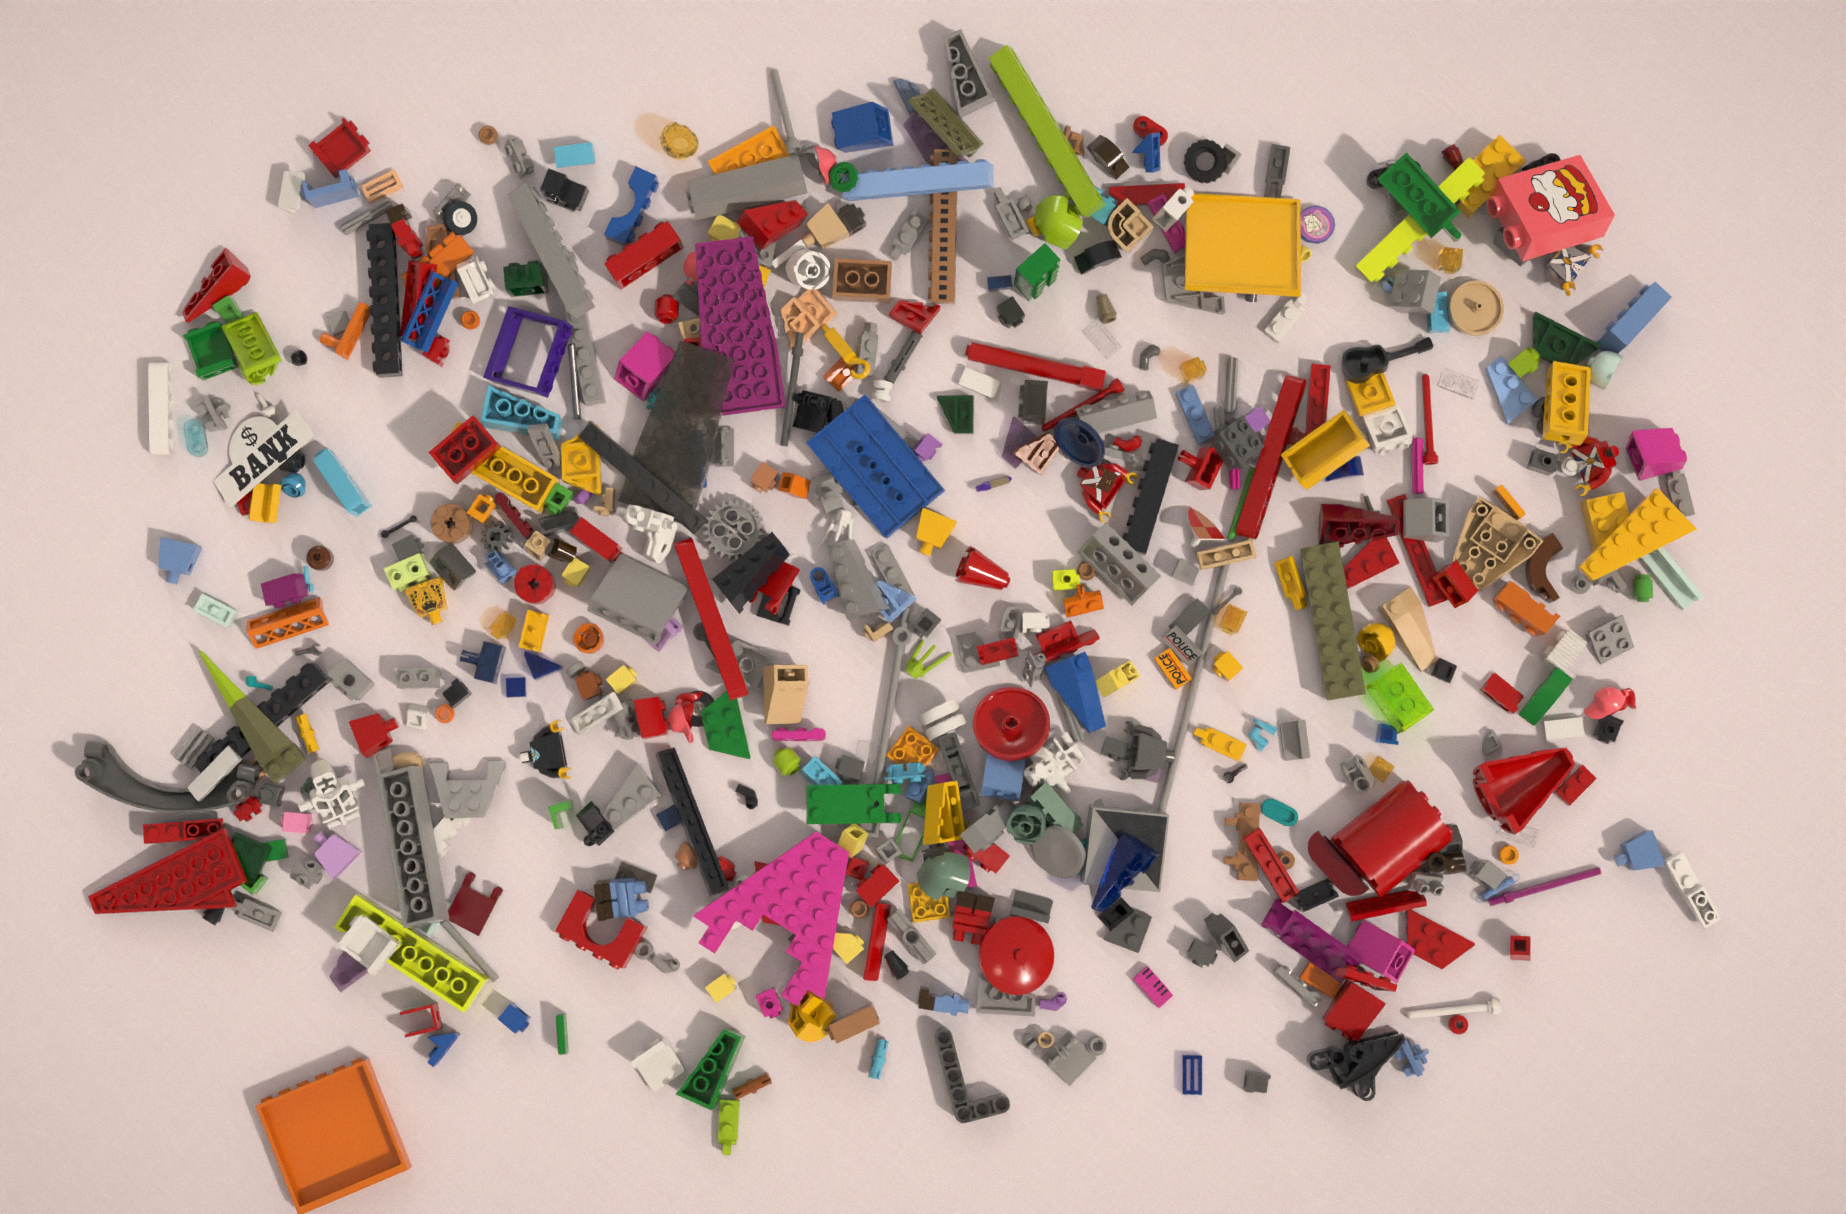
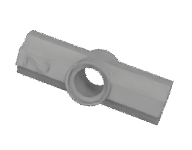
M898 909L887 918L923 965L936 955L935 951L901 909ZM910 931L917 934V939L914 942L906 939V934Z

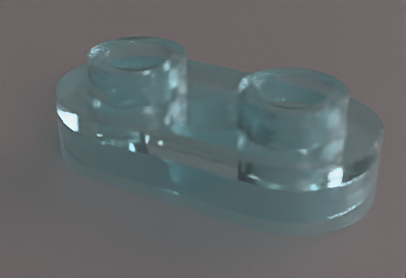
M190 419L185 422L183 427L187 450L195 457H202L208 451L205 428L199 420ZM197 426V432L193 433V427ZM198 445H201L200 451L196 450Z

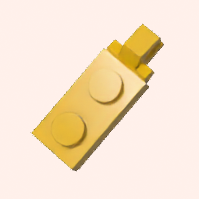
M1289 556L1274 562L1286 598H1289L1290 602H1293L1295 610L1308 607L1305 589L1294 557Z
M1195 727L1192 734L1201 738L1200 743L1203 746L1237 762L1240 761L1247 745L1213 728L1207 727L1204 731Z

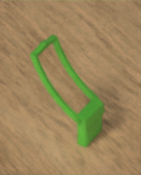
M926 799L923 804L914 802L896 840V844L911 813L925 819ZM924 832L912 858L900 854L898 857L912 862L924 837Z

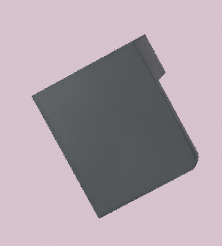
M1245 1070L1243 1090L1249 1093H1266L1268 1079H1271V1075L1269 1073Z

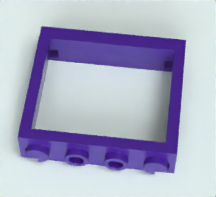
M508 306L483 378L499 385L548 398L552 391L556 374L559 371L562 357L565 354L568 340L571 337L573 326L564 320ZM522 319L557 328L537 387L502 378Z

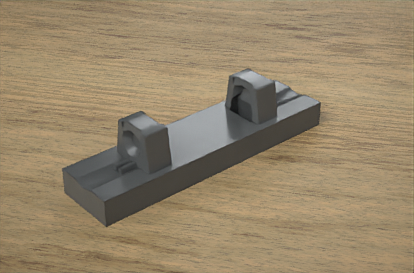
M956 732L938 737L937 740L951 781H958L962 811L981 805Z

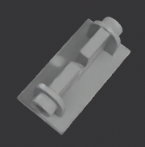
M509 137L505 144V152L507 156H510L513 162V169L521 179L525 172L527 174L534 172V165L529 155L522 157V154L527 153L522 139L515 137L511 140V137Z
M457 183L440 204L435 207L433 212L443 220V213L449 204L456 201L466 202L471 194L461 184Z
M720 427V429H715V467L734 466V428Z
M1028 651L1022 676L1031 688L1034 681L1041 679L1046 657L1042 653L1032 655L1031 651Z

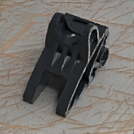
M1391 1031L1374 1035L1370 1038H1361L1358 1041L1352 1040L1351 1042H1346L1342 1049L1336 1046H1328L1327 1048L1310 1052L1306 1057V1062L1314 1070L1329 1069L1334 1079V1085L1340 1089L1351 1086L1353 1093L1364 1101H1370L1376 1094V1075L1382 1066L1398 1051L1405 1040L1404 1034H1398V1031ZM1338 1052V1058L1333 1060V1055ZM1315 1056L1320 1059L1325 1058V1060L1318 1061V1065L1312 1062L1315 1060ZM1347 1058L1351 1059L1349 1064L1347 1063ZM1333 1067L1339 1068L1341 1072L1339 1076L1338 1074H1336ZM1366 1086V1092L1361 1094V1089ZM1370 1088H1371V1091H1372L1371 1095H1370L1369 1097L1365 1098V1097L1370 1093Z

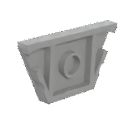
M736 640L731 646L746 686L764 694L763 666L773 665V656ZM715 658L706 664L705 668L720 674Z

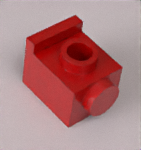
M441 335L439 338L435 336L428 353L423 352L422 356L443 367L444 364L441 361L450 352V340Z

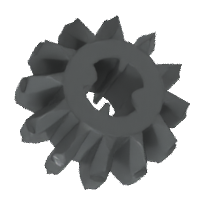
M492 521V528L485 525L484 527L488 531H481V535L486 537L480 540L482 543H486L484 548L486 550L490 548V552L497 549L498 553H502V547L508 550L509 546L506 543H513V540L508 539V537L513 536V532H507L510 527L508 525L503 527V522L499 521L498 525ZM494 534H498V535L501 534V536H499V537H500V540H499V541H497V540H494V541H493V539H495V538L493 537Z

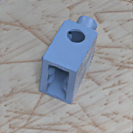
M161 537L158 567L168 571L166 582L177 585L180 574L190 576L202 547Z
M1653 830L1643 831L1620 844L1623 853L1614 856V861L1618 867L1627 864L1629 870L1633 871L1665 866Z

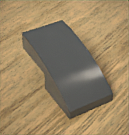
M1197 598L1168 627L1171 629L1177 625L1188 635L1211 611Z

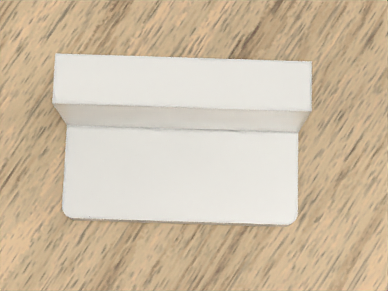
M284 171L278 203L279 209L288 213H295V210H299L302 196L300 188L303 187L302 181L305 179V173Z

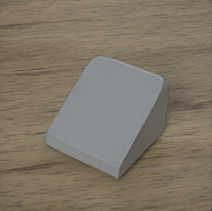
M892 837L875 848V851L885 865L902 853Z

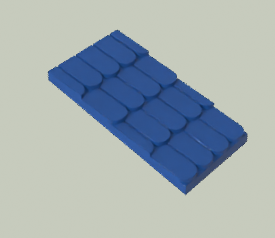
M866 394L806 442L886 539L946 491Z

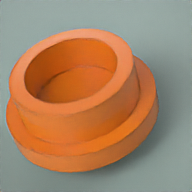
M466 311L461 316V324L464 328L473 330L479 326L480 317L475 311Z
M442 704L437 707L435 716L439 722L449 723L453 720L455 711L449 704Z

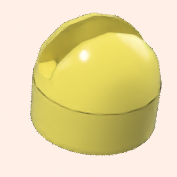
M1302 245L1301 262H1306L1311 257L1312 251Z

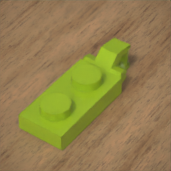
M720 1099L718 1144H723L722 1155H730L731 1146L736 1145V1140H738L740 1100Z

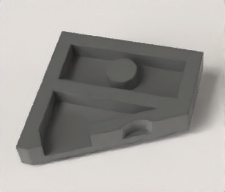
M1134 910L1135 912L1117 925L1103 940L1139 953L1152 917Z

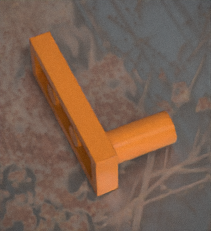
M359 302L342 338L339 339L324 332L320 337V343L335 349L334 353L348 360L371 315L370 307Z

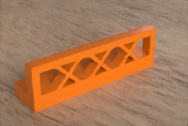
M320 597L247 620L246 632L255 649L327 626L329 621L323 611V602ZM320 615L322 621L313 622L310 619L313 616ZM295 622H300L304 624L301 628L298 629L291 627L292 624ZM277 628L285 629L283 634L273 633ZM263 634L267 637L265 640L258 642L255 636Z

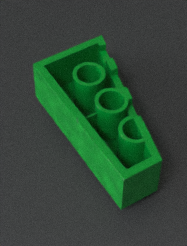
M729 1028L723 1029L676 1095L709 1110L715 1109L746 1036Z

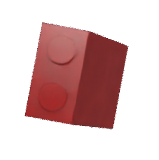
M1346 979L1322 1016V1019L1326 1021L1325 1026L1333 1031L1337 1028L1342 1032L1341 1036L1351 1042L1352 1039L1358 1041L1386 1003L1354 982Z

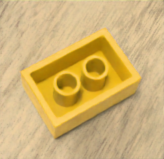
M1624 492L1581 502L1592 552L1629 515Z

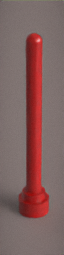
M1423 374L1422 390L1426 452L1424 453L1425 456H1423V464L1434 465L1438 464L1439 460L1438 455L1434 451L1430 378L1428 374Z
M1118 378L1112 380L1108 388L1041 426L1042 431L1046 432L1055 427L1060 420L1076 415L1075 409L1083 405H1093L1112 393L1115 395L1116 393L1124 392L1122 383Z

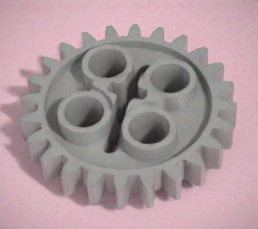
M729 499V504L727 505L722 501V507L715 504V512L709 510L712 515L711 517L705 516L709 523L703 524V527L708 528L707 531L703 532V535H708L709 537L704 541L711 542L708 546L709 549L715 547V555L721 552V559L727 555L728 561L732 559V556H735L737 560L739 555H743L761 541L759 536H765L760 531L765 526L759 524L763 521V518H757L759 511L752 512L754 509L753 505L747 508V501L740 505L739 499H737L735 504ZM730 512L737 513V519L735 521H729L727 519V516ZM724 519L732 527L738 526V532L744 535L748 540L744 541L742 538H740V536H738L734 532L730 534L731 530L722 522H720V520ZM745 524L752 525L750 533L742 531V527ZM718 527L725 528V534L723 536H717L715 534V531ZM739 539L740 546L732 548L730 546L731 540Z

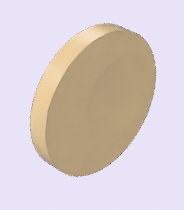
M1474 280L1460 285L1452 293L1448 303V313L1451 322L1459 331L1470 336H1482L1491 332L1499 325L1504 313V304L1501 295L1492 285Z

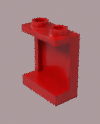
M345 118L341 119L343 123L317 144L313 141L308 145L335 179L340 176L339 171L348 170L371 151L367 146L370 144L363 134L359 136L356 133L358 128L351 120L347 122Z

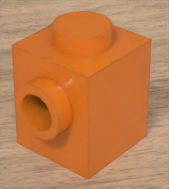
M783 472L777 490L792 497L806 499L811 481L796 474Z

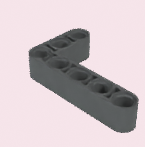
M939 1028L935 1033V1041L956 1120L960 1123H968L1007 1112L1010 1107V1101L1002 1093L969 1101L952 1033L948 1028ZM941 1032L948 1033L949 1039L946 1042H941L938 1039V1035ZM946 1051H951L954 1054V1058L951 1061H946L943 1058V1054ZM951 1070H956L959 1073V1077L956 1080H951L948 1077V1073ZM955 1090H962L964 1096L961 1099L954 1098L953 1092ZM1000 1098L1005 1099L1007 1102L1003 1108L996 1106V1101ZM984 1103L987 1105L988 1109L985 1113L977 1111L979 1104ZM960 1109H967L969 1115L966 1118L959 1117L958 1111Z

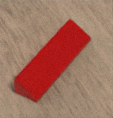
M877 902L875 906L863 979L866 981H878L888 927L887 918H889L891 909L890 904Z

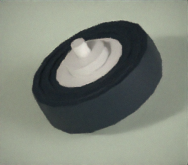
M456 201L445 208L443 222L449 232L463 236L475 229L477 213L471 204L464 201Z

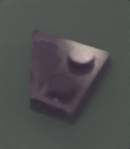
M1015 416L1010 424L1002 458L1014 469H1017L1022 461L1012 452L1034 440L1037 436Z

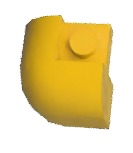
M807 990L798 1006L790 1003L791 1011L787 1022L797 1038L806 1042H816L828 1035L826 1028L837 1015L832 1010L834 1006L825 997L822 999Z

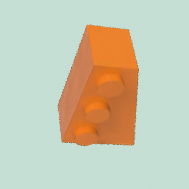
M1506 582L1492 599L1495 602L1494 605L1499 610L1509 613V618L1517 624L1521 623L1529 635L1537 637L1546 634L1560 618V615L1557 613L1554 615L1550 614L1544 609L1546 605L1541 602L1538 604L1530 597L1531 595L1514 582Z

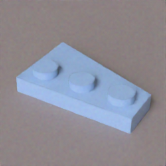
M1502 356L1485 369L1492 388L1496 392L1499 406L1503 410L1506 424H1509L1538 400Z

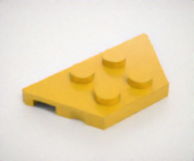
M579 433L573 439L561 444L562 480L566 484L602 496L601 455L578 436L581 434Z

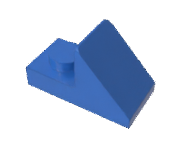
M1160 132L1148 134L1132 151V153H1145L1143 163L1147 173L1160 171Z
M451 1032L428 1036L427 1038L439 1047H434L429 1053L430 1059L427 1063L435 1067L460 1036V1033Z

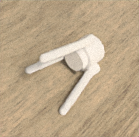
M838 509L836 515L833 514L832 521L820 546L825 544L834 525L838 526L834 538L835 541H838L841 529L846 528L847 525L848 540H852L854 519H851V512Z

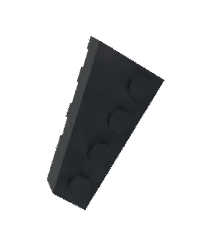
M771 532L712 580L740 614L744 610L743 606L747 601H751L755 597L754 593L760 586L763 587L767 583L769 575L777 571L781 564L789 557L790 553L775 534Z

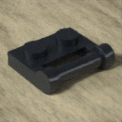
M790 586L787 591L790 594L782 617L777 616L778 612L771 614L766 610L765 606L772 598L763 594L756 616L789 626L792 609L801 589Z

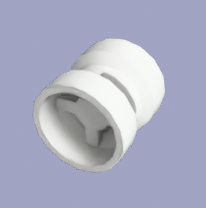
M874 380L873 387L875 389L871 400L889 403L891 397L889 391L892 389V383L884 380Z

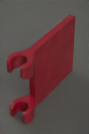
M469 872L466 874L448 911L449 921L480 936L503 889L499 886L495 887L489 898L470 888L476 875Z

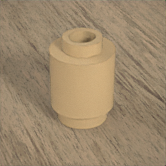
M400 752L395 754L393 759L394 769L398 770L409 766L423 767V756H420L419 752Z

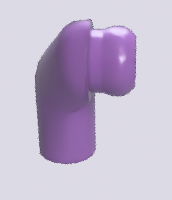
M581 490L578 494L574 495V502L576 504H584L591 498L593 493Z
M1059 992L1051 1000L1041 999L1039 1009L1059 1010L1067 1001L1066 994Z

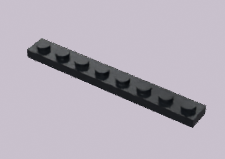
M589 422L578 436L692 534H696L707 519L593 422Z
M675 747L657 752L655 754L709 896L728 891L729 886Z

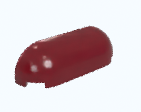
M1317 830L1308 841V853L1316 865L1342 893L1349 896H1358L1368 891L1369 886L1361 879L1363 877L1326 836L1323 837L1320 831Z

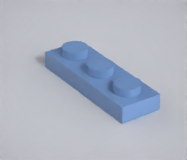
M1194 385L1177 391L1175 394L1197 445L1209 441L1215 434Z

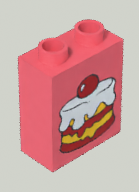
M1581 155L1499 178L1491 196L1487 198L1489 215L1493 219H1499L1504 228L1503 237L1507 247L1511 250L1515 249L1522 261L1605 236L1615 216Z

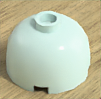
M1603 351L1596 357L1592 356L1587 364V367H1591L1590 381L1597 387L1605 390L1623 356L1613 351Z

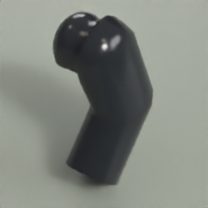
M738 784L735 792L745 797L746 807L750 810L757 807L758 799L756 792L751 788Z

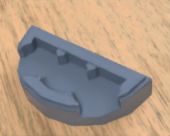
M901 78L893 80L909 115H911L916 110L908 100L911 97L920 95L919 89L913 82Z

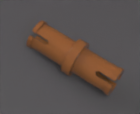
M766 1072L753 1080L750 1078L746 1083L733 1088L732 1093L736 1095L735 1099L739 1100L750 1093L755 1094L757 1090L772 1084L771 1078L768 1077L769 1074Z

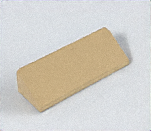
M1253 539L1195 552L1200 570L1257 558Z

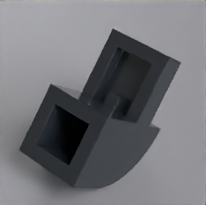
M1114 240L1093 245L1074 257L1081 275L1099 266H1107L1122 258Z

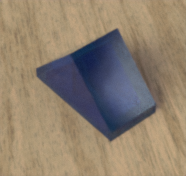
M1353 457L1325 477L1326 482L1363 476L1361 457Z
M527 651L524 653L534 680H540L563 669V666Z

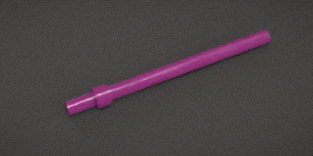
M1599 867L1517 891H1506L1500 896L1489 898L1488 902L1490 906L1504 902L1505 904L1511 903L1517 898L1600 875L1601 870Z

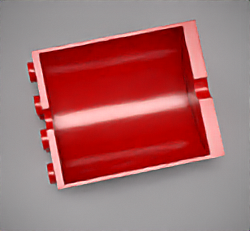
M1402 780L1330 838L1380 898L1428 861L1432 854L1438 853L1453 841L1452 834L1454 832L1442 821L1440 817L1442 814L1436 806L1432 807L1427 802L1429 799L1423 791L1418 792L1409 780Z

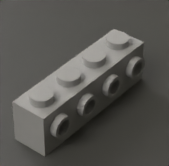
M1141 390L1136 392V394L1128 396L1121 395L1117 399L1102 400L1097 404L1083 405L1075 409L1077 419L1085 421L1098 433L1157 418L1154 399L1149 390Z

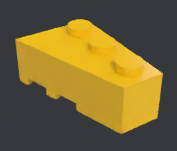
M958 781L928 785L923 845L961 840L960 834L965 831Z

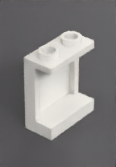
M365 914L359 917L356 916L350 922L351 928L348 932L344 931L337 941L339 943L336 947L343 949L364 965L370 974L377 975L401 942Z

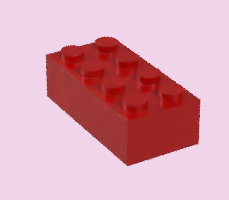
M668 221L665 223L660 222L654 227L653 231L639 236L638 241L625 245L622 248L623 251L617 255H610L604 264L622 290L682 250L684 246Z

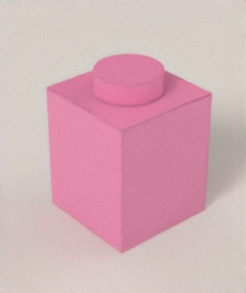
M284 812V816L282 815L280 826L283 827L282 831L310 833L312 814Z

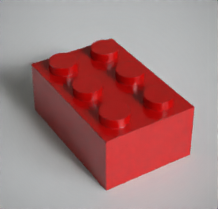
M472 415L428 453L450 479L458 485L502 447L482 423Z

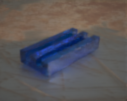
M1182 1055V1095H1202V1055ZM1187 1059H1190V1090H1187ZM1194 1059H1197V1090H1194Z

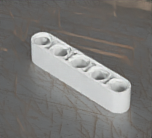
M170 362L149 363V449L151 455H169L173 453L172 365Z

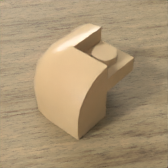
M1128 198L1113 211L1108 222L1109 234L1126 253L1132 251L1154 229V226Z

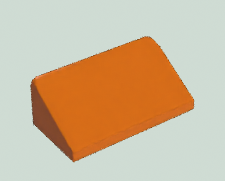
M840 358L823 375V378L840 392L853 378L850 371L854 370V365L849 367Z

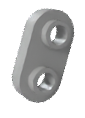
M1010 606L1005 609L999 631L1000 640L1008 639L1005 637V633L1008 631L1012 633L1011 638L1014 637L1015 642L1018 639L1022 620V612L1018 607ZM1010 613H1015L1016 618L1014 620L1009 618Z

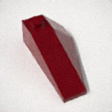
M1321 504L1318 545L1339 542V547L1342 548L1344 544L1353 542L1360 544L1362 540L1371 538L1378 540L1396 536L1399 531L1400 518L1342 504Z

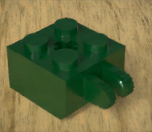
M529 261L525 265L509 263L508 266L503 267L505 289L511 297L549 293L547 271L539 261Z

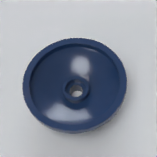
M1064 418L1055 426V441L1059 449L1071 461L1081 466L1093 467L1103 460L1105 455L1103 441L1091 425L1080 419Z

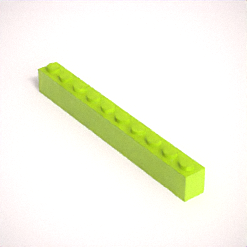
M1008 45L1004 46L989 57L990 67L1001 78L999 80L1001 86L1010 93L1008 98L1013 105H1017L1020 118L1023 121L1026 120L1029 125L1027 130L1038 140L1036 145L1041 152H1045L1047 156L1046 162L1051 168L1054 167L1057 172L1055 177L1060 184L1063 183L1066 187L1064 190L1065 194L1070 200L1073 199L1076 204L1074 209L1079 215L1088 218L1106 206L1015 51Z

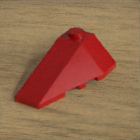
M226 247L210 266L213 270L208 278L204 277L202 279L200 291L192 295L183 309L182 314L186 322H191L211 309L212 305L228 295H233L249 282L251 275L248 268Z

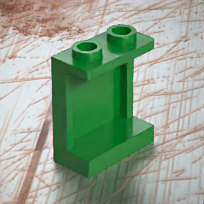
M216 321L205 324L206 327L200 329H190L187 331V334L183 335L184 339L188 342L197 370H195L196 375L203 381L238 368L233 350L221 326L223 325Z

